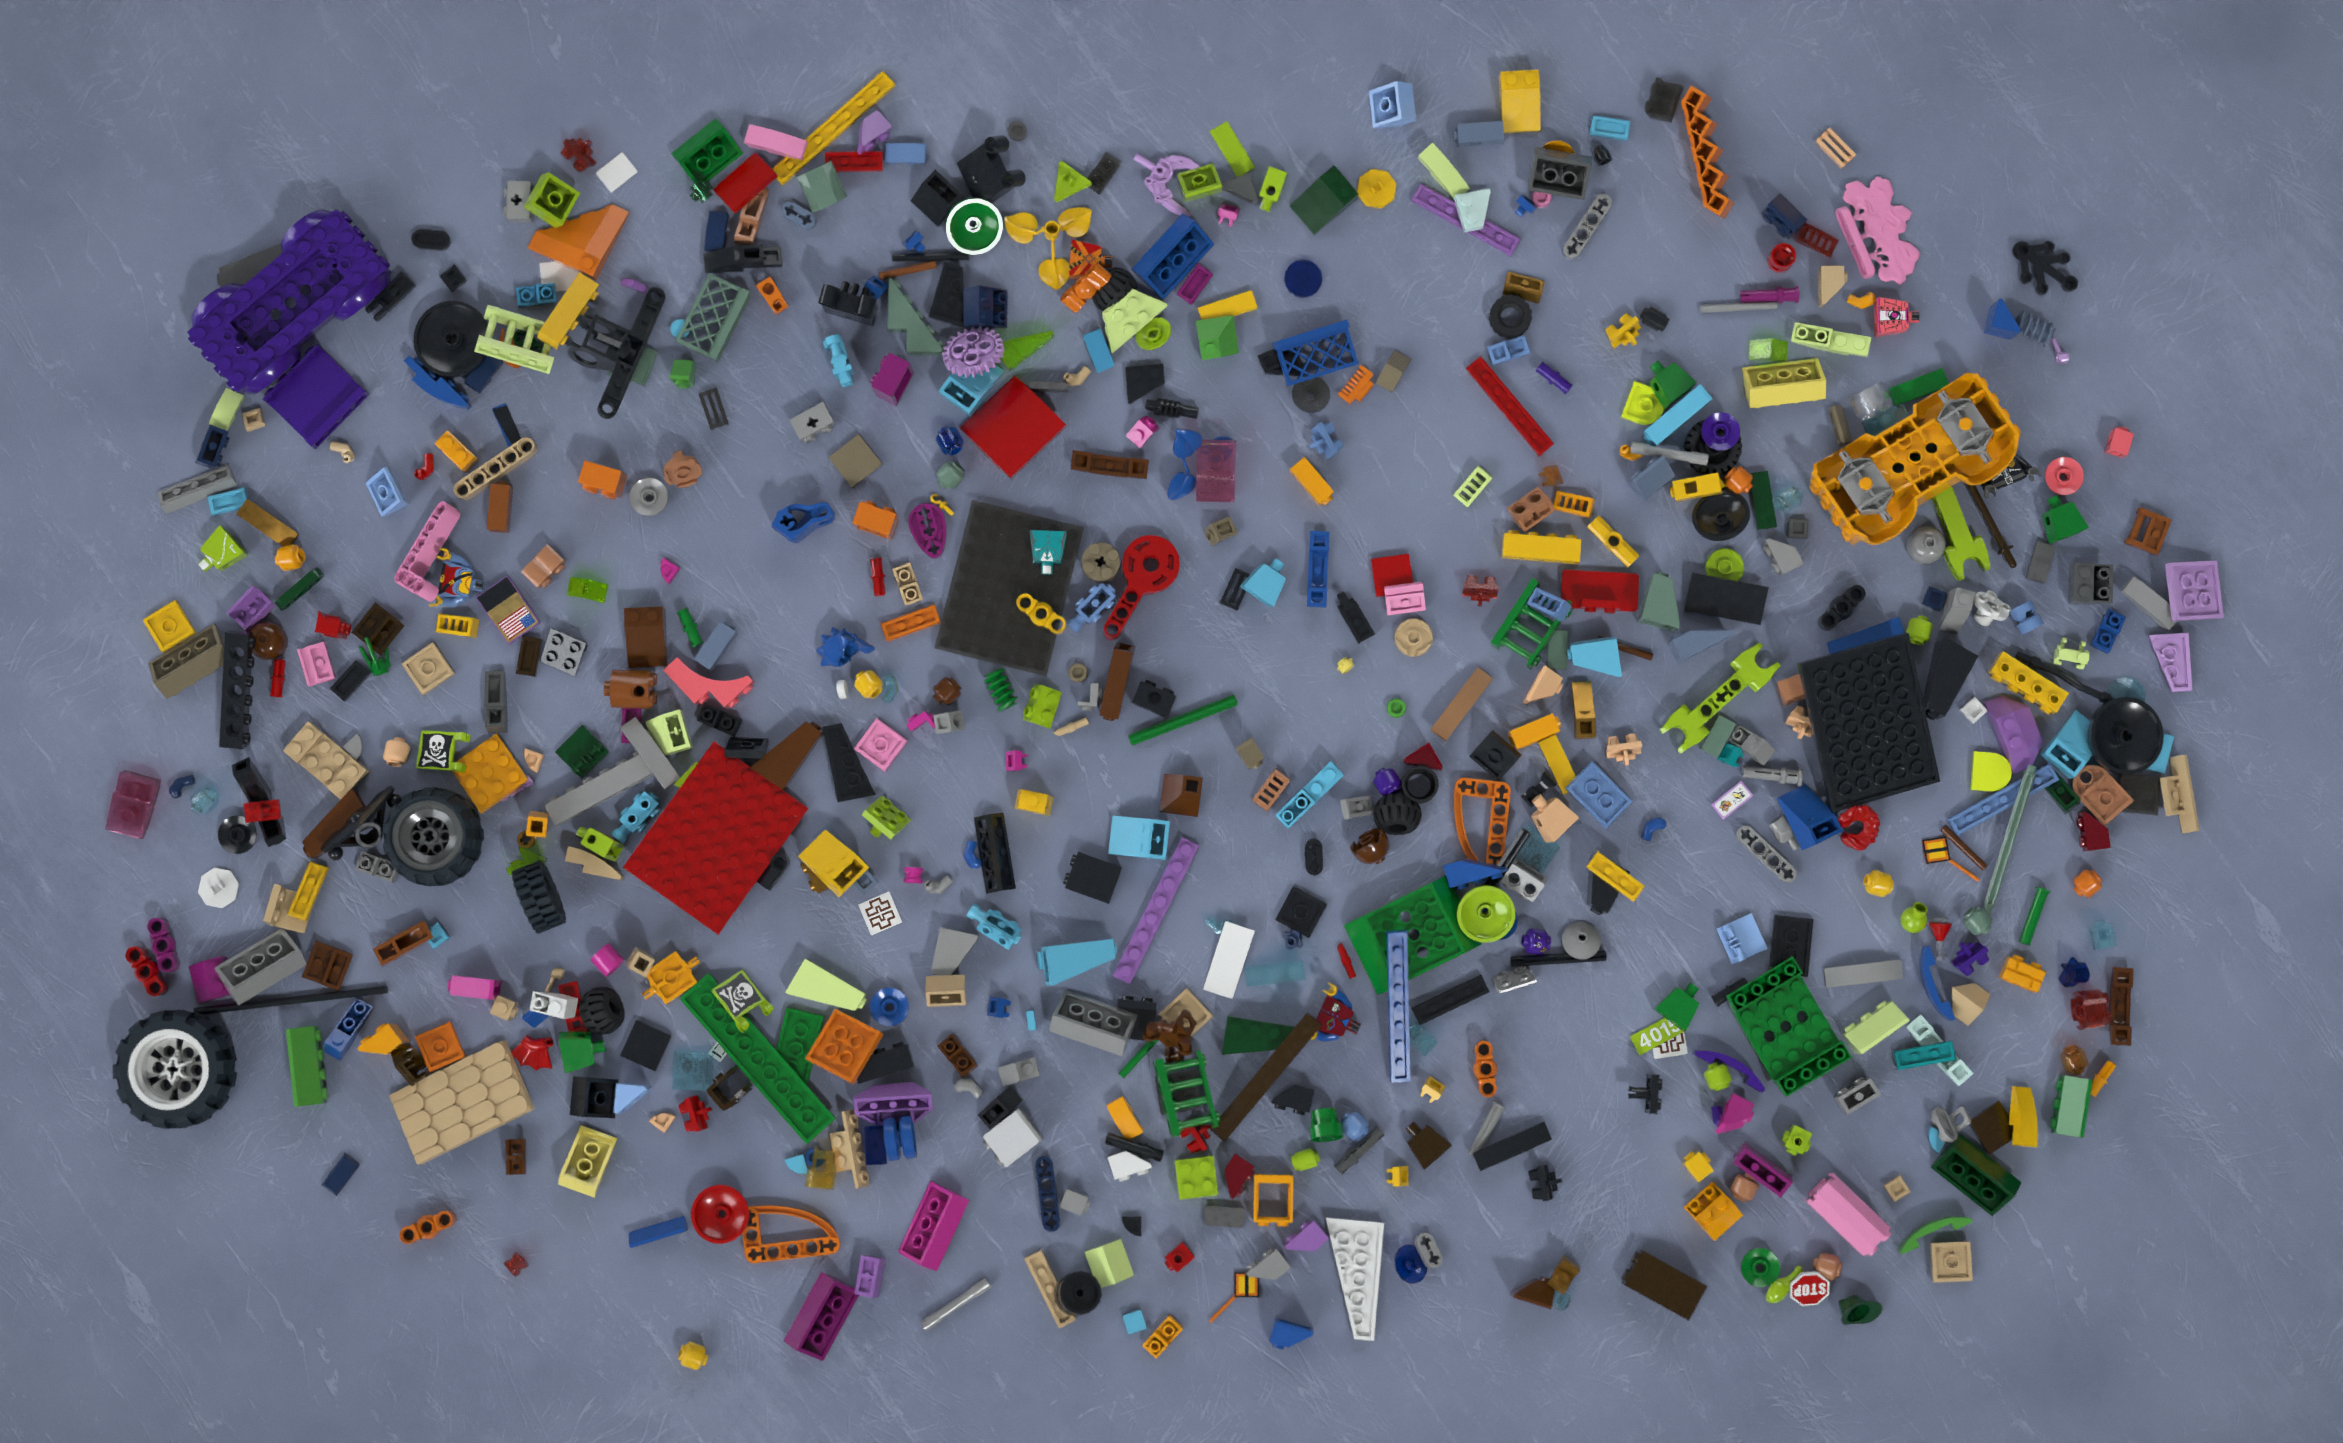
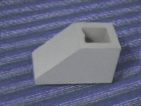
M1767 539L1763 542V551L1767 557L1770 556L1773 562L1771 566L1776 574L1779 573L1782 576L1804 564L1794 546L1772 539Z
M1740 725L1737 726L1727 740L1732 745L1742 749L1741 752L1763 766L1775 752L1774 748L1765 739Z
M1270 1248L1262 1254V1260L1258 1263L1255 1260L1246 1267L1248 1271L1245 1274L1248 1277L1277 1280L1291 1267L1277 1249L1272 1251Z

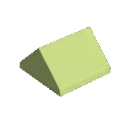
M1122 1239L1085 1251L1092 1275L1097 1278L1101 1288L1134 1276Z

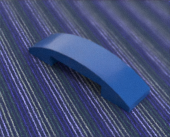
M1310 531L1307 607L1326 608L1330 532Z
M1924 946L1920 955V973L1925 992L1938 1013L1947 1021H1953L1955 1017L1949 1001H1940L1929 966L1936 964L1930 946Z

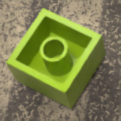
M547 172L540 176L524 208L554 228H557L564 224L580 192Z
M1213 1155L1175 1160L1180 1200L1218 1195Z

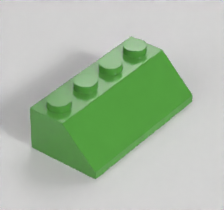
M318 1026L286 1029L294 1107L327 1103L326 1099L329 1098V1092L324 1083L327 1074L326 1069L322 1065V1060H324L325 1056L324 1050L320 1046V1041H322L321 1029Z

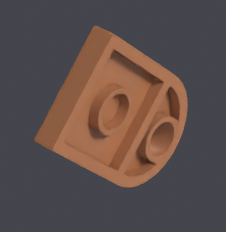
M2085 766L2073 779L2074 792L2104 826L2134 802L2117 781L2100 766ZM2084 772L2092 775V779L2088 783H2083L2080 780V776Z

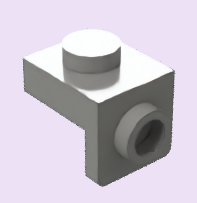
M1091 683L1090 702L1078 701V707H1082L1081 710L1093 711V708H1097L1098 700H1102V688H1099L1098 683Z

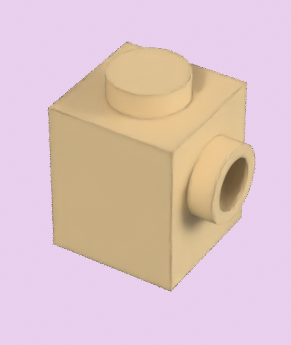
M497 995L490 1014L507 1021H512V1018H515L519 1011V1002L502 995Z

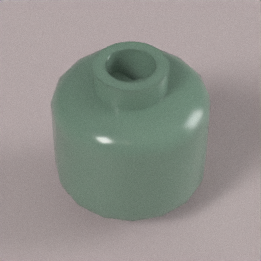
M946 461L936 472L937 483L943 489H955L964 479L963 472L965 470L956 461Z
M1973 906L1963 915V924L1973 935H1985L1992 928L1990 926L1992 918L1982 907L1976 908Z

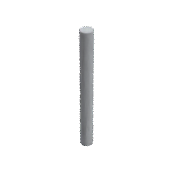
M1777 301L1700 305V313L1777 309Z

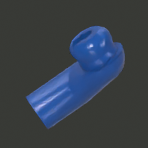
M968 840L964 859L970 868L978 869L982 862L974 853L977 843Z

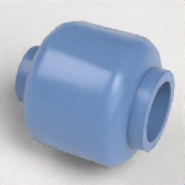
M1359 1112L1346 1113L1340 1120L1343 1126V1133L1351 1140H1362L1370 1130L1368 1128L1369 1122Z

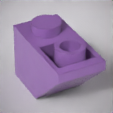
M878 110L864 118L861 123L857 151L859 154H862L864 151H871L876 146V143L879 141L882 143L890 137L889 133L892 126Z
M1307 1220L1299 1227L1301 1229L1296 1235L1292 1233L1285 1239L1286 1244L1284 1246L1287 1250L1316 1251L1329 1237L1314 1220L1311 1222Z

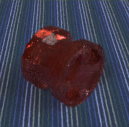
M518 1252L512 1254V1258L504 1262L506 1268L516 1277L522 1269H526L529 1266Z

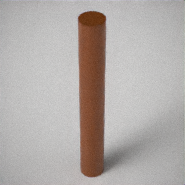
M930 261L879 272L880 279L883 280L934 269L937 266L936 261Z

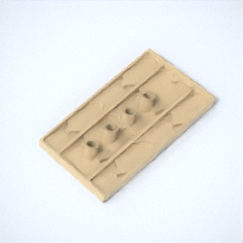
M507 1041L495 1043L443 1070L414 1083L415 1085L413 1086L408 1085L389 1095L417 1165H422L535 1110Z

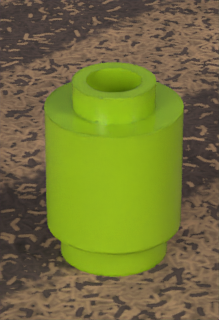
M1313 1148L1296 1152L1295 1155L1291 1156L1294 1170H1300V1172L1317 1167V1162L1321 1161L1318 1151H1314Z

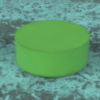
M1392 699L1387 704V713L1393 718H1399L1406 712V704L1401 699Z

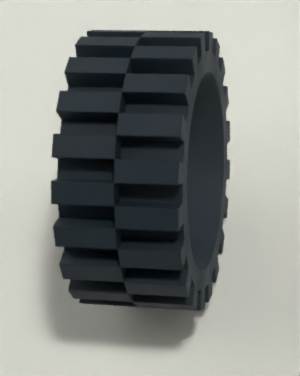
M541 860L512 871V880L517 897H519L521 907H523L528 922L536 933L540 934L566 923L565 910L563 909L560 895L556 890L551 875L548 873V869Z

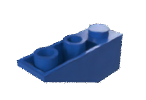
M1471 859L1443 866L1449 887L1457 886L1458 890L1469 887L1468 883L1473 881L1475 885L1486 882V877L1491 876L1492 880L1503 877L1502 873L1509 871L1506 867Z
M356 998L325 1040L324 1052L341 1061L370 1015L373 1006Z

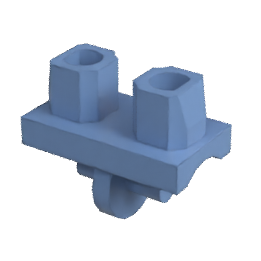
M1323 422L1318 423L1311 429L1313 444L1309 447L1311 450L1316 448L1319 454L1323 453L1326 460L1332 458L1343 448L1340 439L1332 441L1329 436L1335 432L1331 422L1323 424Z

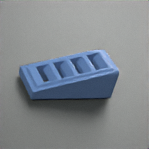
M1537 587L1527 602L1529 606L1560 622L1564 621L1571 609V605L1567 601ZM1540 595H1543L1540 602L1536 604Z

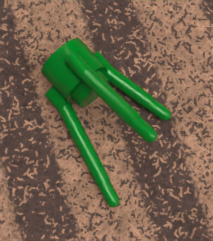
M365 637L373 661H370L362 646H359V650L368 664L370 672L373 673L374 677L388 673V667H391L389 647L385 650V661H383V658L376 659L369 638Z

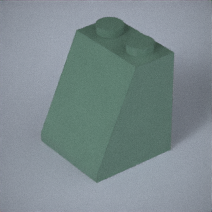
M1653 573L1648 579L1637 622L1675 632L1679 629L1680 621L1673 578H1669L1667 573Z

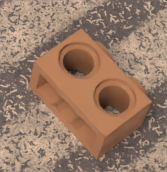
M1536 487L1509 506L1507 510L1518 527L1523 532H1526L1553 513L1555 508L1550 498L1539 487Z

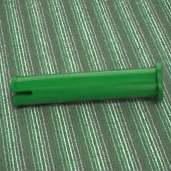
M2037 886L2035 888L2037 889L2020 940L2018 941L2028 946L2031 945L2030 943L2048 893H2051V891Z

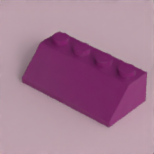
M821 1272L783 1341L796 1351L823 1361L859 1296L854 1294L855 1288Z

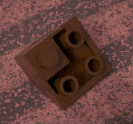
M1164 774L1160 812L1198 817L1203 777Z

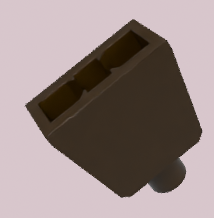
M1413 1121L1405 1128L1412 1136L1406 1143L1424 1170L1452 1146L1451 1143L1428 1125L1420 1129Z

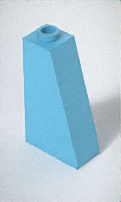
M1699 384L1642 433L1644 435L1643 440L1646 444L1657 447L1707 406L1713 398Z
M1113 939L1041 947L1045 985H1056L1115 959V954H1117L1116 943H1114Z

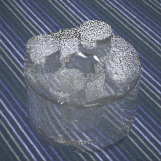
M1882 381L1859 391L1847 399L1855 415L1861 421L1874 417L1876 415L1875 411H1884L1893 406L1891 403L1892 399Z

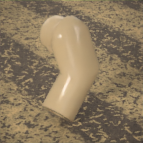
M1084 366L1078 374H1064L1063 380L1068 383V386H1079L1083 384L1091 371Z
M331 441L330 450L340 452L345 463H350L354 460L355 454L349 444Z

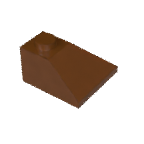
M1541 1276L1540 1279L1535 1278L1512 1290L1510 1295L1513 1298L1551 1309L1555 1289L1547 1284L1549 1278Z

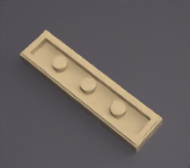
M1042 1249L1025 1257L1024 1260L1058 1328L1060 1329L1077 1320L1075 1316L1067 1315L1061 1311L1055 1302L1054 1292L1058 1281Z

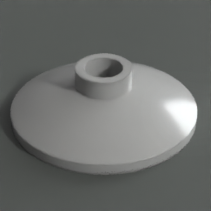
M641 479L633 485L630 491V503L633 509L641 515H657L667 505V489L657 479ZM648 495H653L652 501H647Z
M1576 922L1565 929L1562 936V945L1571 957L1588 959L1598 952L1601 945V937L1598 930L1591 924ZM1584 936L1585 940L1581 941L1578 937Z

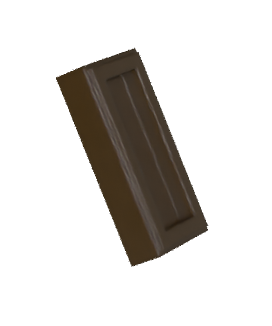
M522 636L516 674L536 677L542 639Z

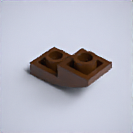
M953 1034L937 1046L963 1078L978 1067V1064Z

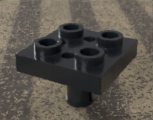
M1647 1074L1646 1088L1631 1086L1628 1088L1629 1092H1636V1094L1628 1093V1099H1645V1113L1658 1114V1110H1661V1098H1658L1659 1091H1662L1660 1075Z

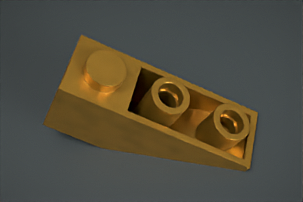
M1591 681L1571 682L1574 739L1596 738V721Z

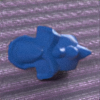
M832 627L830 636L821 635L824 645L816 649L822 656L821 666L841 667L848 661L850 662L851 657L857 652L862 651L865 654H869L875 650V647L860 639L855 633L846 631L845 628L838 631Z

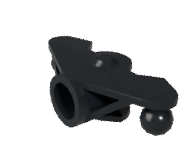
M392 786L385 788L376 794L370 804L356 810L347 819L344 827L330 835L320 850L323 853L328 852L330 859L340 860L344 853L341 847H375L381 842L383 837L386 801L388 806L392 808L395 803L397 804L402 800L401 796L393 794L395 789ZM367 826L373 827L367 834L360 833Z

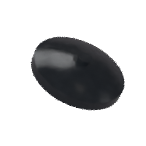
M460 301L438 303L425 311L416 324L413 343L417 357L425 367L437 375L451 378L467 375L476 370L487 357V355L474 352L479 335L485 336L488 323L477 309L467 303Z
M2133 697L2111 699L2102 704L2090 720L2088 727L2090 750L2097 762L2110 772L2123 775L2142 772L2156 761L2163 746L2164 734L2159 716L2151 706L2140 699Z

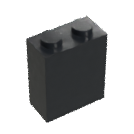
M1078 852L1077 855L1073 854L1070 866H1073L1070 873H1066L1063 884H1066L1065 889L1109 904L1122 867Z

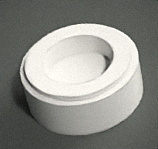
M845 679L838 680L836 683L838 696L840 699H846L849 696L847 682Z

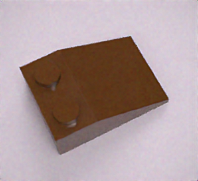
M663 606L624 608L628 667L668 666L666 609Z

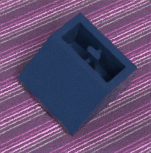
M1781 193L1762 211L1763 219L1768 224H1773L1777 228L1778 234L1787 239H1790L1808 220Z
M982 285L964 288L963 326L1007 328L1008 290Z

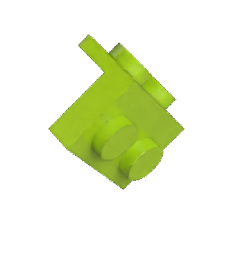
M1034 684L1029 693L1028 704L1023 711V720L1050 729L1062 692L1044 685Z

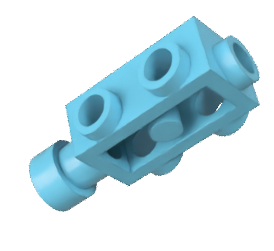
M645 791L638 793L633 799L634 803L630 808L626 807L620 813L621 818L619 821L622 825L611 834L623 844L628 839L627 836L631 831L634 834L637 831L641 833L648 825L645 822L650 817L655 818L660 812V804L658 803L660 799L652 792L649 794ZM644 801L649 803L647 808L642 807ZM630 816H635V822H629Z
M976 903L972 905L966 916L980 922L976 930L1008 950L1013 944H1018L1022 938L1020 934L1022 929L1019 928L1015 921H1008L997 910L989 909L986 913Z

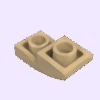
M908 562L892 568L905 606L923 600L911 563Z

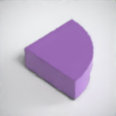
M622 278L620 284L642 293H646L648 289L647 285L633 279Z

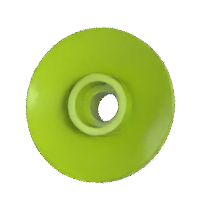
M1153 318L1136 333V343L1144 350H1154L1161 347L1168 341L1171 335L1172 328L1170 323L1164 318Z

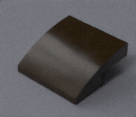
M375 602L351 633L365 644V637H368L373 650L381 656L405 625Z
M1999 1100L1970 1119L1971 1128L1989 1155L2006 1145L2013 1137V1125H2009V1115Z

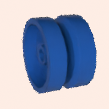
M902 1116L900 1118V1129H898L895 1118L883 1119V1137L888 1160H899L901 1157V1147L906 1159L916 1158L917 1147L912 1116Z

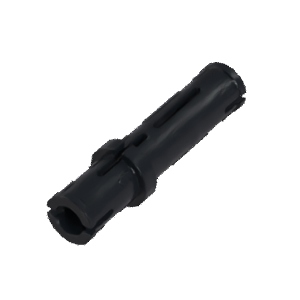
M1110 1132L1105 1140L1106 1145L1135 1153L1141 1158L1147 1157L1161 1162L1164 1150L1149 1146L1148 1143L1136 1142Z

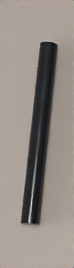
M912 253L893 254L892 258L893 262L969 260V254Z

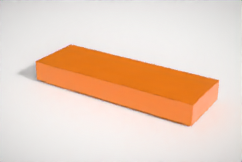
M934 604L883 622L881 627L886 641L889 642L940 624L941 620Z

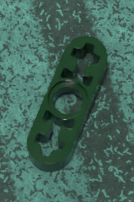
M318 567L314 568L280 596L275 604L281 611L286 610L324 577V574Z

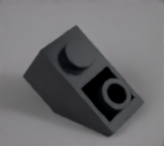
M1294 1085L1272 1098L1271 1103L1275 1104L1274 1108L1285 1110L1286 1107L1294 1109L1293 1113L1304 1115L1305 1112L1310 1111L1315 1090Z

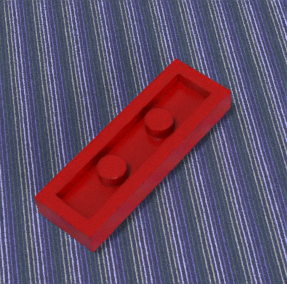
M865 151L862 154L858 152H825V163L832 161L837 172H883L882 151Z

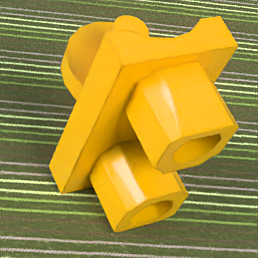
M1625 313L1619 319L1623 325L1621 328L1617 329L1614 325H1610L1605 329L1610 345L1614 349L1621 343L1623 346H1626L1628 343L1633 346L1637 344L1635 338L1639 335L1638 330L1641 328L1639 319L1636 316L1631 317Z

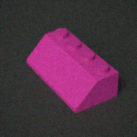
M930 1181L898 1253L920 1266L937 1271L968 1205L969 1199Z

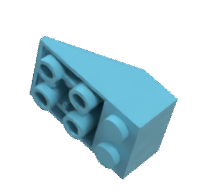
M996 365V368H989V373L983 371L982 376L976 373L974 378L972 374H969L967 378H965L964 374L958 377L957 373L951 374L938 391L939 395L971 417L1001 377L1004 370Z
M2074 710L2039 754L2069 779L2075 778L2092 756L2088 743L2090 721L2077 710Z
M1112 816L1108 854L1166 861L1170 821Z

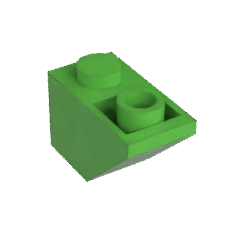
M674 359L670 380L677 385V388L689 389V386L694 387L696 363L692 360Z

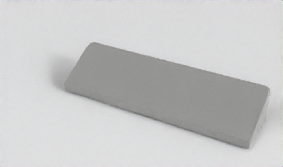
M227 464L159 491L160 506L165 513H170L206 499L208 496L237 486V482L231 466Z

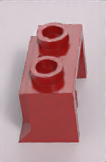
M319 611L315 632L322 633L323 636L346 640L347 635L349 636L351 633V624L341 617L327 615Z

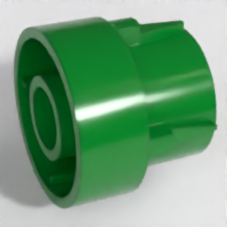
M1322 1108L1311 1112L1312 1121L1309 1129L1312 1142H1331L1344 1137L1342 1123L1338 1121L1337 1109Z

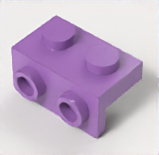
M253 585L227 611V614L246 632H250L276 605Z

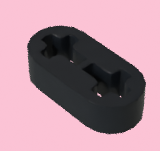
M1310 839L1305 844V868L1308 874L1313 876L1320 874L1323 870V848L1321 842L1317 839ZM1312 842L1319 846V849L1316 850V856H1312V850L1308 849ZM1312 858H1316V865H1320V868L1315 873L1312 869H1309V865H1312Z

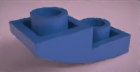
M2108 609L2090 646L2108 654L2111 651L2116 636L2121 631L2126 617Z

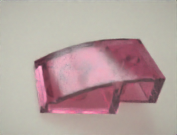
M1202 440L1201 446L1197 449L1196 501L1234 502L1236 440Z
M127 770L120 772L116 791L112 794L105 829L144 839L162 780Z

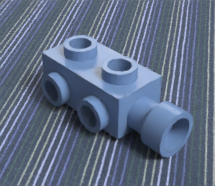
M1096 583L1089 590L1091 594L1086 599L1082 597L1075 604L1077 606L1075 612L1078 614L1074 618L1071 617L1066 624L1076 634L1082 629L1081 626L1085 622L1089 625L1092 622L1095 624L1102 617L1101 613L1105 609L1109 610L1116 603L1114 601L1116 598L1114 593L1116 591L1110 584L1104 585L1101 583L1098 585ZM1102 594L1105 595L1106 600L1100 601L1099 596ZM1087 608H1091L1093 610V613L1091 615H1087L1085 613Z

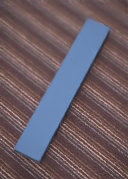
M2050 763L2035 770V777L2029 796L2059 780ZM2023 777L1948 818L1947 820L1955 835L1958 836L2013 806Z

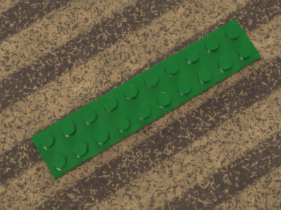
M707 973L680 1000L806 1145L809 1144L836 1117L746 1014L742 1017L749 1022L750 1026L744 1032L739 1031L735 1021L711 991L720 984L710 973Z

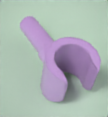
M2056 338L2051 339L2056 352V362L2059 364L2067 363L2069 361L2068 352L2061 353Z

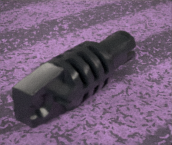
M1157 398V400L1147 399L1145 410L1154 411L1155 415L1178 419L1180 416L1197 419L1199 407L1182 405L1180 401Z

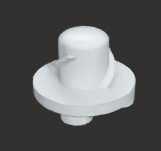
M1993 591L1978 592L1974 597L1973 602L1978 608L1974 614V619L1980 625L1989 626L1993 619L2003 621L2009 616L2011 607L1999 600L1997 594Z

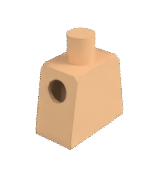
M1540 794L1532 800L1538 809L1531 815V818L1546 843L1555 842L1579 819L1558 798L1545 800Z

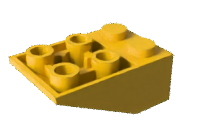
M824 830L798 856L838 898L869 868L852 850L827 830Z

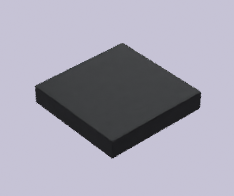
M1492 730L1469 757L1499 781L1522 755Z
M730 737L725 749V757L764 759L768 748V739Z
M1293 886L1275 921L1292 930H1298L1302 935L1310 938L1327 904Z
M636 1020L620 1056L656 1071L672 1036Z

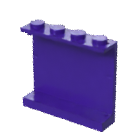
M315 345L308 348L305 356L292 365V369L288 374L285 373L278 379L279 383L274 388L271 387L265 392L263 400L286 420L311 447L317 449L369 394L321 347Z

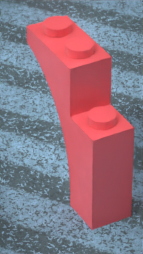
M678 657L664 669V672L696 705L705 703L711 693L726 709L728 707L733 708L740 701L738 698L743 693L747 695L754 688L752 685L755 683L748 675L730 681L705 678L692 671Z

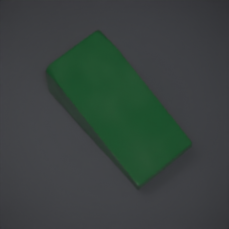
M2055 771L2059 780L2044 789L2064 814H2067L2080 804L2081 799Z

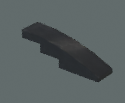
M1541 1122L1475 1151L1473 1156L1479 1170L1482 1171L1552 1140L1545 1122Z

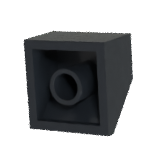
M573 1076L569 1115L615 1118L614 1104L618 1079Z

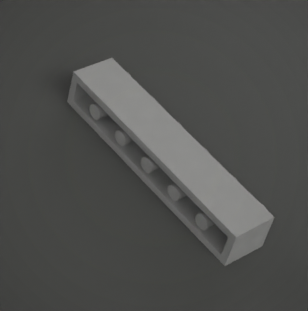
M635 752L633 758L620 760L613 769L606 768L600 771V776L594 779L589 777L583 780V785L577 788L575 786L568 788L564 791V795L561 797L556 795L548 799V804L544 806L554 825L559 827L653 776L652 771L638 752Z

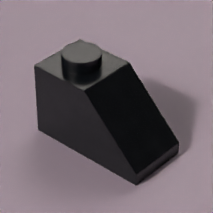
M1009 1086L984 1108L978 1116L991 1129L1023 1100Z

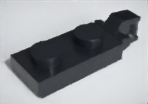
M1344 591L1339 593L1337 598L1341 604L1337 607L1357 643L1359 644L1375 635L1358 603L1353 598L1348 599Z

